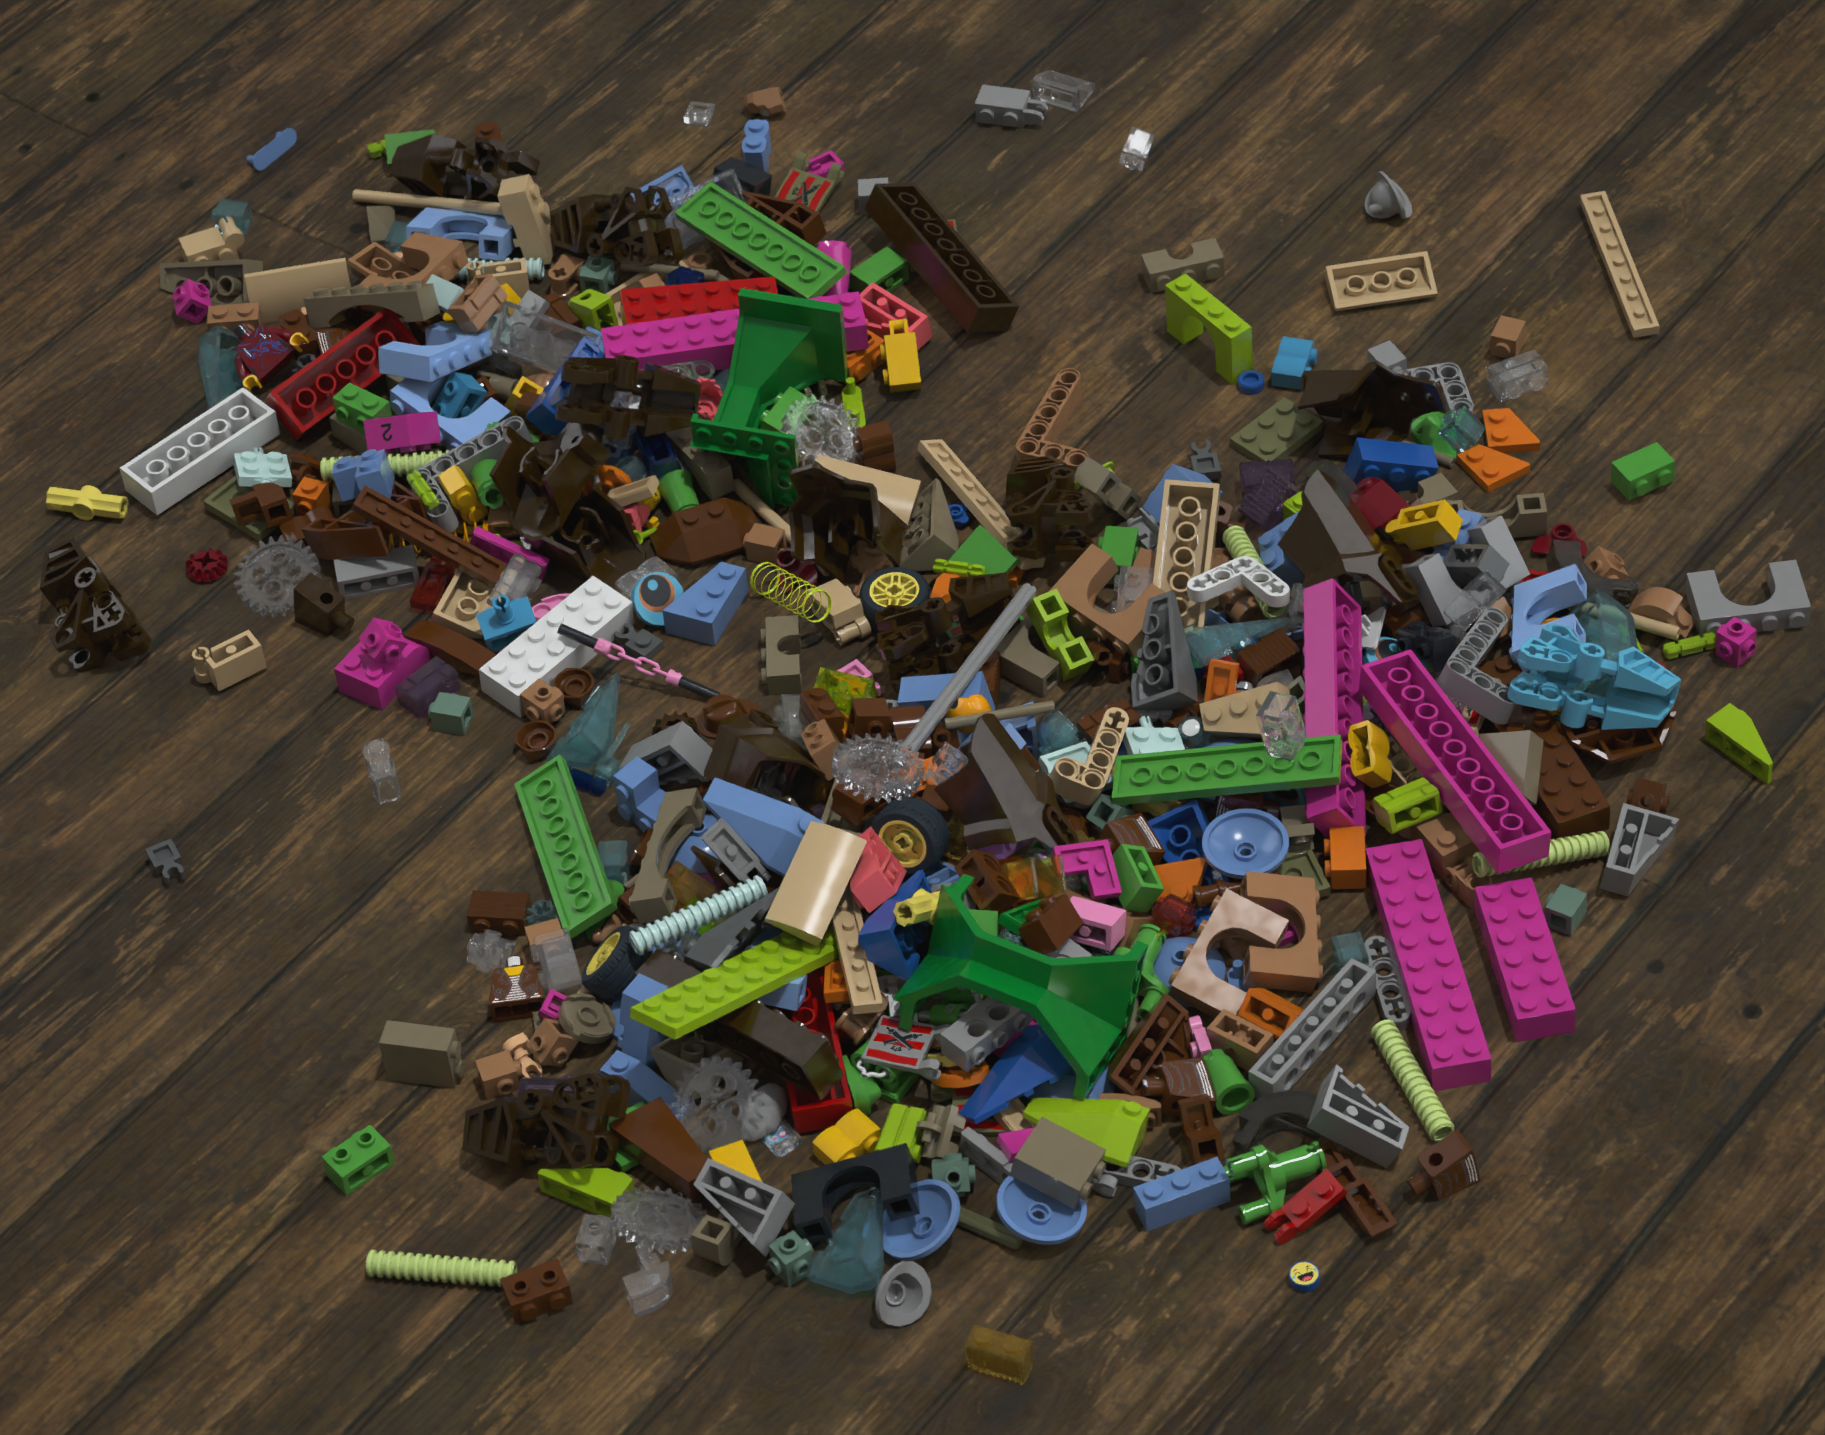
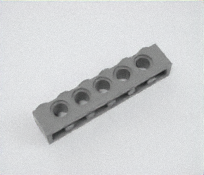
M1070 938L1057 950L1045 954L1052 958L1092 957V954ZM987 997L940 1033L941 1053L967 1072L975 1065L982 1063L986 1056L994 1050L1004 1046L1007 1040L1016 1033L1023 1031L1035 1018L1024 1010Z
M1353 958L1348 961L1248 1071L1249 1084L1254 1088L1257 1099L1274 1107L1375 996L1376 970Z

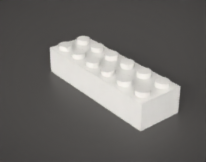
M242 387L120 467L125 490L156 515H159L233 466L234 453L252 452L255 447L259 448L280 435L275 411Z
M592 576L479 669L482 692L520 718L523 717L525 714L522 712L520 694L539 678L553 687L555 677L565 668H582L598 654L594 652V649L558 634L557 631L560 624H565L594 638H602L612 643L615 640L614 633L616 631L620 634L625 632V623L635 624L633 602Z

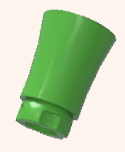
M484 459L474 465L470 473V480L477 491L479 500L484 506H489L492 509L499 508L503 505L504 499L489 475L497 460Z
M683 469L673 470L659 479L660 483L657 489L666 501L672 514L700 505L693 486L692 475L689 471Z
M1222 1049L1211 1050L1202 1058L1205 1060L1217 1099V1110L1225 1115L1240 1113L1253 1102L1255 1090L1240 1073L1231 1057L1225 1054Z

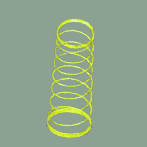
M763 562L756 566L751 574L750 584L756 593L771 599L772 602L778 603L780 606L810 622H820L830 613L832 600L826 591L811 585L794 574L788 573L773 563ZM771 564L766 567L774 566L776 568L769 572L777 570L776 584L771 590H769V585L768 592L763 593L762 591L760 593L755 587L756 577L753 586V576L759 567ZM784 574L785 585L786 579L791 578L792 589L793 583L798 582L799 593L800 587H806V597L800 606L802 607V613L798 611L800 608L798 607V602L797 609L791 608L793 604L791 603V598L794 592L790 597L789 605H784L786 600L784 599V594L787 588L783 593L782 601H777L779 596H776L777 589L775 597H770V593L777 586L779 587L780 575ZM822 591L828 599L827 611L819 620H809L808 618L814 615L806 617L805 613L807 611L804 612L806 600L811 594H813L815 599V592L820 593ZM820 593L821 603H820L819 609H820L821 604H822V595H821V593Z

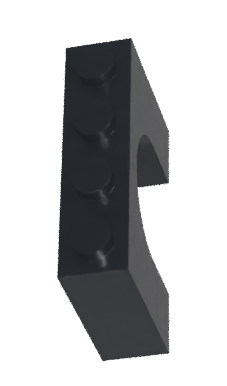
M907 1143L791 1175L792 1196L795 1203L793 1206L794 1225L800 1238H806L810 1244L833 1238L831 1213L834 1205L843 1195L860 1187L871 1186L881 1189L882 1203L891 1222L920 1214L916 1164Z

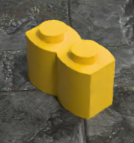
M453 465L438 475L439 484L466 523L473 525L474 521L478 522L488 515L487 507L479 500L476 489L469 482L461 468Z
M1369 720L1351 725L1348 732V742L1353 751L1350 759L1353 775L1371 788L1390 783L1392 766L1387 758L1390 749L1387 734Z
M856 1108L845 1114L836 1125L827 1128L812 1142L814 1155L825 1165L875 1152L881 1135V1128Z

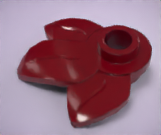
M1559 523L1552 528L1549 534L1541 535L1534 541L1532 553L1547 555V561L1552 567L1563 568L1570 563L1572 556L1584 558L1587 553V546L1584 541L1577 538L1576 532L1571 525Z
M790 548L778 553L776 566L809 582L811 585L817 583L818 573L814 568V565H816L814 561L795 560L791 556ZM782 574L778 583L779 589L784 592L787 588L785 593L788 594L792 589L791 578L786 579L785 585V577ZM798 582L793 583V588L796 585L799 586Z

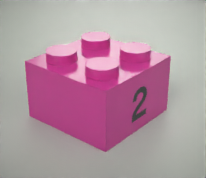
M437 411L363 420L367 450L376 449L379 451L385 449L386 455L427 450L431 449V444L441 442Z

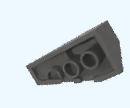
M1171 590L1148 600L1142 631L1145 633L1142 649L1138 648L1137 673H1133L1131 680L1132 705L1136 710H1177L1198 702L1196 674L1176 595Z
M779 888L707 931L698 941L693 938L683 951L686 954L684 963L687 965L692 963L704 972L710 968H717L723 961L733 958L763 923Z

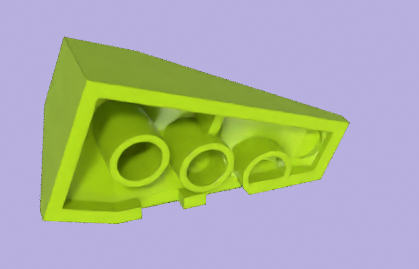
M1032 1098L1023 1112V1117L1036 1125L1041 1117H1044L1105 1149L1103 1161L1127 1168L1145 1139L1150 1108L1143 1107L1137 1102L1125 1100Z

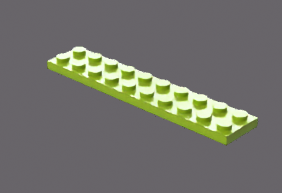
M830 921L817 947L788 932H782L768 941H764L729 960L723 961L717 968L707 969L630 1008V1018L675 1040L840 958L832 923Z

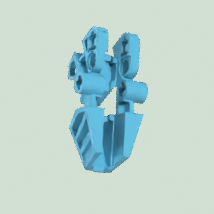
M1551 623L1542 628L1540 639L1532 636L1521 645L1517 662L1524 668L1531 669L1530 674L1523 671L1510 683L1507 697L1516 704L1554 711L1560 707L1562 709L1560 721L1572 728L1583 727L1587 714L1601 718V730L1657 727L1673 708L1679 692L1681 679L1634 646L1619 651L1616 662L1603 659L1605 651L1601 646L1594 643H1583L1570 627ZM1601 674H1605L1612 679L1606 697L1574 690V686H1577L1583 680L1592 681L1600 679Z

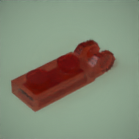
M432 556L429 563H426L411 596V608L435 611L456 568L448 563L441 565L442 560Z

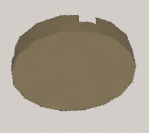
M577 993L569 995L562 1002L558 1011L559 1023L564 1031L583 1043L598 1044L605 1042L610 1038L616 1025L614 1013L606 1003L600 1004L595 1001L596 997Z

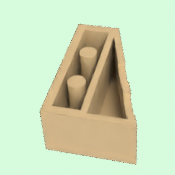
M530 174L503 179L497 197L507 225H513L517 237L513 239L515 247L520 246L522 254L527 260L529 258H534V260L542 258L544 265L550 264L555 248L552 237L550 209L547 202L543 201L538 185L534 184Z
M1279 682L1199 704L1204 731L1216 737L1261 738L1266 740L1299 739L1289 688Z

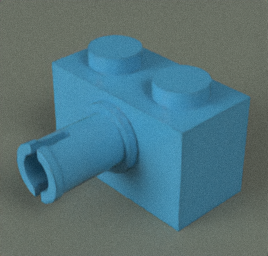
M500 594V602L497 596L492 600L494 608H488L476 614L488 650L493 653L503 650L537 622L527 596L510 601L508 596Z

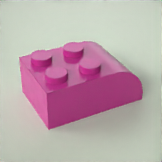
M406 639L408 642L407 646L393 664L383 661L376 662L368 656L367 649L360 641L334 668L339 692L383 711L431 659L428 648Z

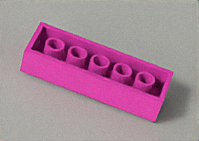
M1532 877L1475 887L1474 911L1516 1042L1575 1032L1576 1009Z

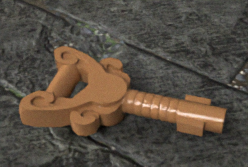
M864 540L857 541V556L851 559L852 567L854 569L858 568V571L863 573L860 584L855 585L853 591L857 599L859 598L862 584L869 576L877 571L894 567L880 547L875 546V549H871Z

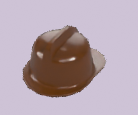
M723 694L716 695L705 703L703 712L698 718L697 727L702 735L708 738H716L720 725L738 723L739 714L742 713L748 716L751 709L762 710L756 703L750 700L735 699Z

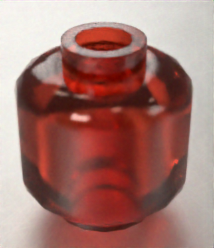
M1174 894L1160 897L1152 910L1155 926L1176 937L1183 935L1186 931H1192L1197 922L1194 905Z

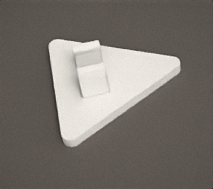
M1380 607L1369 616L1361 615L1362 649L1375 650L1377 648L1386 614L1384 607Z

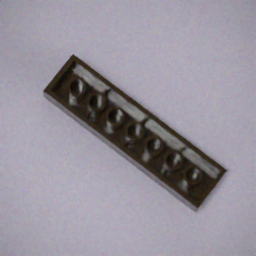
M916 183L875 184L865 210L894 243L898 251L904 255L910 265L919 273L923 281L934 291L937 298L954 315L963 329L968 333L1008 331L1019 305Z
M657 948L635 972V975L637 976L640 973L668 986L669 989L686 979L702 973V971L692 963L687 965L682 962L674 953L669 952L667 954ZM759 999L694 1030L819 1100H822L844 1075L838 1064L840 1060L830 1048L831 1042L825 1035L820 1032L815 1034L809 1031L803 1023L787 1019L777 1009L770 1010Z

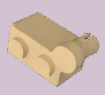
M226 217L228 223L225 222L224 218L219 221L218 226L223 235H221L220 230L216 226L178 238L184 261L239 260L237 248L243 245L244 236L241 230L236 227L233 218Z
M525 258L484 264V274L493 275L498 281L499 286L508 283L520 299L523 298L528 289L530 290ZM476 260V268H473V261L467 263L466 268L469 277L467 286L476 275L483 274L482 262Z
M836 578L817 587L826 591L831 597L832 607L830 613L821 622L834 633V637L840 646L859 637L862 639L871 635V627L864 616L861 599H857L848 586H844ZM822 591L820 593L815 592V599L813 594L809 596L813 614L816 613L815 616L818 619L824 616L828 608V599ZM820 593H821V595H822V604H821V607H820V609H819V606H820V603H821V596H820Z
M249 629L210 648L213 660L210 657L209 649L206 647H198L199 655L196 649L192 652L196 680L199 683L212 682L218 691L267 668L262 646Z

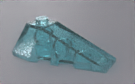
M218 325L199 338L198 362L209 409L242 387L245 388L237 377L234 361L237 355L235 348L241 341L232 331Z
M1285 617L1196 628L1194 624L1184 627L1193 666L1194 668H1202L1208 665L1212 658L1221 659L1233 653L1232 650L1252 643L1251 638L1255 636L1256 638L1263 637L1290 623V619Z
M617 672L597 687L582 707L584 711L568 726L571 730L566 734L565 738L563 736L560 737L554 744L546 758L547 761L560 754L566 760L568 766L588 769L594 763L601 764L610 755L608 749L614 741L620 675Z
M877 1187L867 1189L853 1196L839 1218L842 1222L841 1226L833 1232V1238L826 1239L829 1244L824 1252L818 1251L813 1258L808 1274L811 1282L850 1294L863 1290L869 1291L877 1286L884 1267V1205L881 1198V1189Z

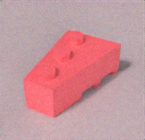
M872 282L860 293L867 329L884 339V335H890L889 320L906 318L908 332H915L917 351L933 337L927 315ZM904 329L894 331V334L904 333Z
M872 827L858 836L866 840L867 843L849 880L853 900L861 909L865 907L869 913L897 893L907 872Z

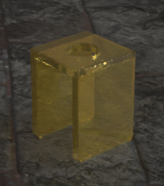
M1055 855L1035 861L1032 857L1003 864L1006 875L1021 897L1019 900L1038 899L1067 892L1062 855Z

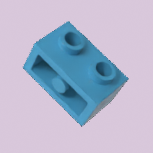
M452 372L432 409L437 411V414L447 418L466 417L480 407L487 391L471 375Z

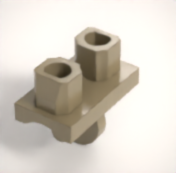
M934 1105L933 1111L928 1113L927 1121L917 1122L916 1128L923 1132L921 1140L924 1142L921 1153L922 1158L927 1160L944 1159V1154L958 1153V1145L950 1142L952 1133H961L965 1126L966 1119L957 1113L959 1107L954 1105Z

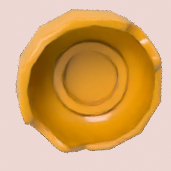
M973 694L969 698H958L957 707L955 709L950 708L946 713V718L991 711V706L981 694ZM975 725L957 729L962 734H971Z

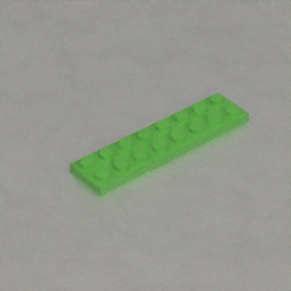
M711 181L674 212L677 220L764 276L775 277L776 284L799 298L810 299L822 296L847 274L845 266Z
M1341 735L1116 756L1112 790L1113 804L1127 805L1340 785Z
M559 754L514 785L564 934L572 939L618 908L568 764Z

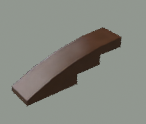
M421 619L403 634L404 638L428 648L431 657L445 660L449 669L480 676L479 669L496 656V654L461 633Z
M1332 1140L1319 1146L1317 1150L1322 1148L1327 1169L1348 1192L1337 1203L1355 1224L1371 1239L1397 1227V1221L1366 1176L1361 1177L1350 1159L1343 1158ZM1317 1170L1315 1174L1318 1176L1323 1171Z

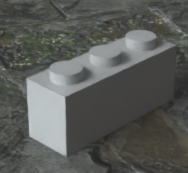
M413 545L388 549L390 553L388 556L334 560L340 594L343 595L345 600L421 586Z

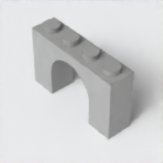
M1502 515L1486 518L1467 530L1473 544L1491 545L1510 564L1503 580L1497 587L1476 586L1470 592L1460 589L1451 579L1439 553L1425 555L1404 568L1409 578L1417 587L1419 600L1433 627L1444 626L1445 628H1450L1460 622L1459 617L1464 614L1468 616L1476 613L1481 609L1480 605L1485 601L1490 603L1499 599L1502 596V591L1514 589L1515 585L1522 583V579L1530 575Z
M1788 560L1769 563L1767 583L1772 597L1764 603L1753 606L1739 605L1725 598L1720 591L1714 570L1687 573L1686 595L1692 616L1696 620L1695 626L1698 635L1702 637V634L1710 632L1716 634L1717 629L1722 624L1729 622L1733 617L1750 624L1756 629V632L1809 626L1811 605L1797 561Z

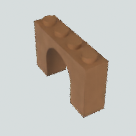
M414 232L400 247L406 266L422 271L402 279L369 275L359 285H365V288H368L371 285L383 283L384 287H387V285L396 282H402L403 285H406L407 283L419 280L422 284H426L432 274L450 281L469 261L462 241ZM360 305L361 310L375 313L385 309L375 305ZM394 312L398 316V318L404 319V317Z
M1091 544L1050 591L1057 588L1069 614L1072 615L1077 624L1083 628L1087 625L1099 639L1111 641L1113 647L1121 654L1127 652L1136 658L1138 648L1142 649L1145 633L1142 631L1148 600L1166 592L1151 583L1131 606L1121 612L1106 614L1095 610L1094 603L1098 593L1119 569L1112 556Z
M1246 871L1240 884V895L1288 919L1289 924L1297 934L1298 944L1286 949L1249 946L1242 961L1243 986L1312 993L1317 982H1321L1323 976V966L1319 965L1318 957L1321 955L1322 942L1317 939L1321 918L1320 915H1316V907L1319 903V890H1315V878Z
M1226 888L1222 897L1219 895L1215 897L1210 907V911L1213 913L1209 920L1203 919L1196 932V935L1199 937L1194 945L1190 943L1187 946L1182 957L1185 962L1181 969L1175 968L1168 981L1171 984V996L1213 1018H1216L1223 1009L1237 1015L1246 992L1221 980L1212 973L1206 960V955L1211 947L1227 938H1240L1258 947L1277 949L1288 930L1289 923L1288 919Z

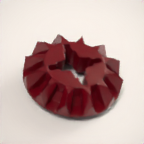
M211 547L207 551L199 549L198 554H190V560L185 561L187 575L198 582L214 581L224 575L228 569L227 556L223 555L221 550L213 551ZM207 561H210V563H208L207 566H205V569H203L202 565H204Z

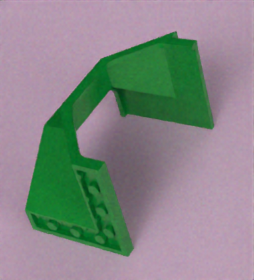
M741 288L738 294L739 319L729 379L713 421L699 419V414L693 413L690 421L693 438L690 447L736 455L737 462L771 509H774L775 504L790 507L798 497L797 490L789 479V471L798 468L796 435L760 429L759 419L765 410L773 407L772 405L780 392L784 394L790 386L800 392L823 379L846 382L849 374L843 305Z
M963 874L957 883L952 882L950 887L941 884L928 953L892 999L900 1002L897 1012L901 1015L899 1027L910 1031L914 1015L930 995L958 986L968 988L1024 1010L1035 1018L1072 1066L1077 1076L1073 1096L1084 1100L1127 1039L1148 945L1137 941L1130 952L1125 955L1073 958L1048 957L989 934L980 928L964 904L965 893L973 884L974 877Z

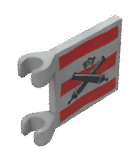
M881 1015L861 1057L862 1062L918 1073L932 1081L938 1080L941 1075V1070H938L940 1062L936 1059H924L933 1040L935 1039L941 1043L940 1033L951 1026V1024L935 1026L913 1021L911 1030L907 1031L899 1027L900 1018Z

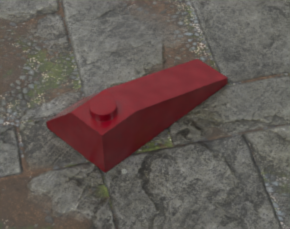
M1375 477L1363 479L1357 485L1358 489L1350 496L1373 529L1379 526L1382 530L1385 529L1390 521L1398 519L1401 509L1410 507L1387 483Z

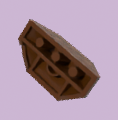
M723 497L674 512L650 536V541L659 560H669L693 566L744 550V536L747 532H750L754 523H758L750 505Z
M1673 706L1657 727L1601 730V718L1587 714L1585 724L1581 728L1568 727L1560 722V727L1572 746L1610 765L1661 750L1675 720L1677 710Z
M1165 993L1135 1026L1109 1065L1108 1079L1126 1094L1144 1097L1141 1091L1143 1079H1154L1161 1063L1190 1059L1189 1012Z

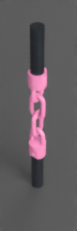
M562 623L558 628V634L594 649V652L614 661H621L623 659L634 663L636 670L652 677L658 674L665 677V683L672 684L674 687H681L708 700L713 696L720 695V692L683 677L681 673H677L673 669H670L668 673L660 670L659 664L645 657L635 659L625 655V650L622 647L602 638H594ZM612 648L621 651V653H617L619 657L609 654ZM641 661H644L656 668H653V672H650L639 666L642 665Z

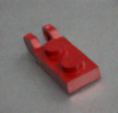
M1326 1168L1280 1207V1210L1270 1214L1265 1219L1263 1225L1269 1232L1278 1229L1276 1234H1274L1275 1240L1278 1244L1286 1243L1297 1233H1302L1347 1195L1348 1192ZM1288 1219L1292 1221L1290 1223H1285Z

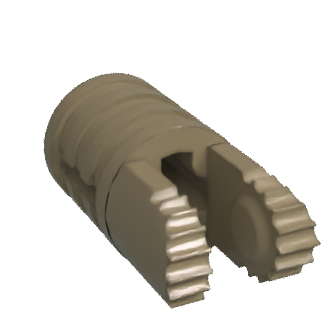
M482 370L477 372L478 378L486 376L497 393V398L506 401L519 382L517 379L506 378Z

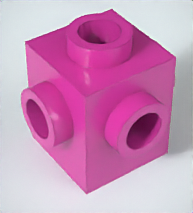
M186 279L174 291L173 300L176 315L198 325L208 313V306H212L208 288L202 283Z
M1733 617L1726 624H1722L1716 631L1715 655L1736 668L1755 653L1757 647L1756 629L1750 624Z
M373 618L359 637V640L368 651V656L376 662L383 661L393 664L408 644L401 634L402 630L396 624L378 618Z

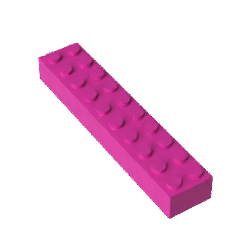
M859 291L810 298L811 300L843 305L846 350L868 349L867 324ZM739 309L601 328L605 358H615L617 355L632 356L639 359L638 370H645L646 362H651L682 375L730 369Z
M1331 578L1305 588L1304 601L1302 602L1304 611V623L1302 625L1304 646L1302 650L1305 657V668L1303 669L1305 679V691L1303 692L1305 701V714L1303 716L1306 731L1305 738L1341 735L1342 739L1340 785L1304 788L1306 794V807L1304 810L1306 819L1309 823H1313L1321 831L1322 835L1330 839V827L1364 826L1366 836L1365 783L1356 778L1352 773L1350 759L1353 751L1348 742L1350 726L1364 721L1363 695L1359 691L1362 665L1361 606Z
M1410 649L1361 665L1359 691L1425 779L1438 789L1440 799L1495 872L1499 874L1549 857L1552 832Z
M1422 839L1366 848V875L1385 937L1391 944L1410 1007L1411 1023L1432 1089L1439 1091L1491 1082V1056Z

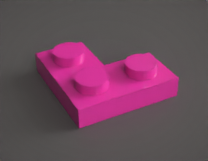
M1108 839L1054 846L1052 848L1051 855L1057 878L1085 874L1091 900L1114 898L1121 895L1122 890Z

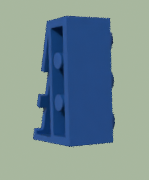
M1357 437L1341 474V480L1344 490L1357 488V485L1367 477L1382 479L1395 492L1418 489L1419 481L1436 475L1438 464L1433 446Z

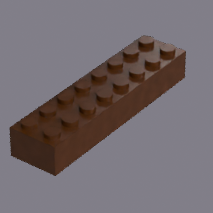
M1510 654L1481 663L1477 668L1493 678L1500 679L1501 683L1508 687L1511 681L1523 672L1519 665L1512 661ZM1518 704L1506 724H1496L1487 718L1484 719L1481 726L1484 733L1531 730L1544 740L1537 803L1531 806L1552 832V839H1564L1568 836H1580L1581 834L1592 832L1597 833L1598 831L1610 828V804L1548 710Z

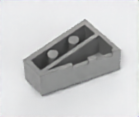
M681 721L632 745L619 770L635 757H639L657 769L659 785H666L668 781L678 780L680 784L688 783L689 779L700 778L701 782H707L710 779L704 777V769L712 748L690 726Z
M1623 803L1600 889L1628 896L1672 842L1679 819Z
M1336 1064L1321 1083L1307 1128L1388 1168L1402 1151L1409 1127L1381 1102L1377 1105L1363 1093L1366 1089L1359 1083L1356 1086L1341 1074L1344 1070Z
M709 1158L694 1183L699 1191L766 1257L769 1252V1245L775 1241L795 1203L783 1191Z

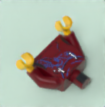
M245 323L240 324L233 332L241 341L235 348L237 355L234 361L237 377L243 383L245 389L252 394V387L259 386L261 389L267 381L297 355L295 349L298 352H302L303 350L299 345L302 342L309 343V340L300 332L294 333L275 326L266 328L264 325H260L252 331Z

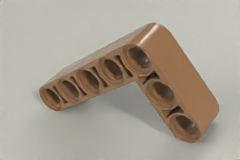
M1066 368L1059 371L1016 443L1017 460L1051 455L1065 462L1066 467L1073 469L1074 473H1076L1077 467L1084 462L1087 456L1089 457L1086 451L1055 443L1082 395L1081 378L1077 370Z

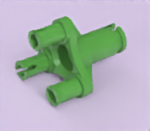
M1153 924L1141 925L1130 948L1119 947L1114 955L1129 953L1137 941L1148 945L1137 995L1144 996L1142 1004L1137 1011V1016L1140 1019L1148 1013L1165 993L1169 995L1170 992L1169 988L1155 974L1153 965L1166 941V934L1161 933L1157 940L1156 935L1161 928Z
M1317 1141L1311 1142L1310 1146L1306 1144L1277 1155L1261 1144L1252 1147L1250 1152L1226 1159L1227 1165L1223 1166L1230 1179V1183L1248 1177V1179L1254 1180L1262 1194V1199L1238 1207V1212L1244 1225L1270 1216L1274 1211L1280 1210L1284 1202L1286 1183L1317 1173V1170L1323 1171L1327 1168L1322 1148L1317 1150L1319 1148Z

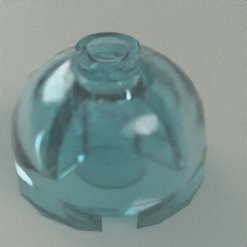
M1058 710L1045 715L1037 728V740L1041 745L1038 751L1041 755L1084 742L1086 739L1083 738L1079 741L1080 736L1077 733L1079 730Z

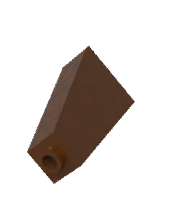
M661 1097L626 1114L625 1117H620L609 1123L610 1132L620 1139L618 1146L620 1150L692 1200L703 1195L694 1183L705 1165L707 1157Z

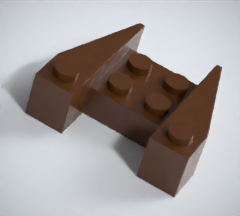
M747 191L741 193L747 205L812 246L827 234L820 214L803 203ZM708 240L712 250L733 280L766 277Z
M394 481L390 499L429 520L422 499ZM352 510L338 519L320 516L302 528L312 557L328 561L332 559L380 557L390 554L385 541L392 532Z

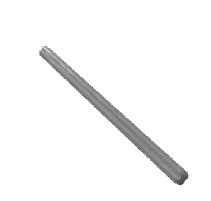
M1026 583L1020 588L884 766L883 772L896 779L897 776L895 774L901 768L906 767L1030 604L1031 600L1036 596L1035 586Z

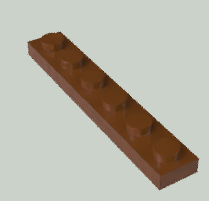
M364 485L352 505V511L491 588H494L507 565Z

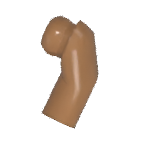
M614 911L604 925L603 930L597 928L593 931L592 941L595 944H601L612 931L623 924L624 920Z

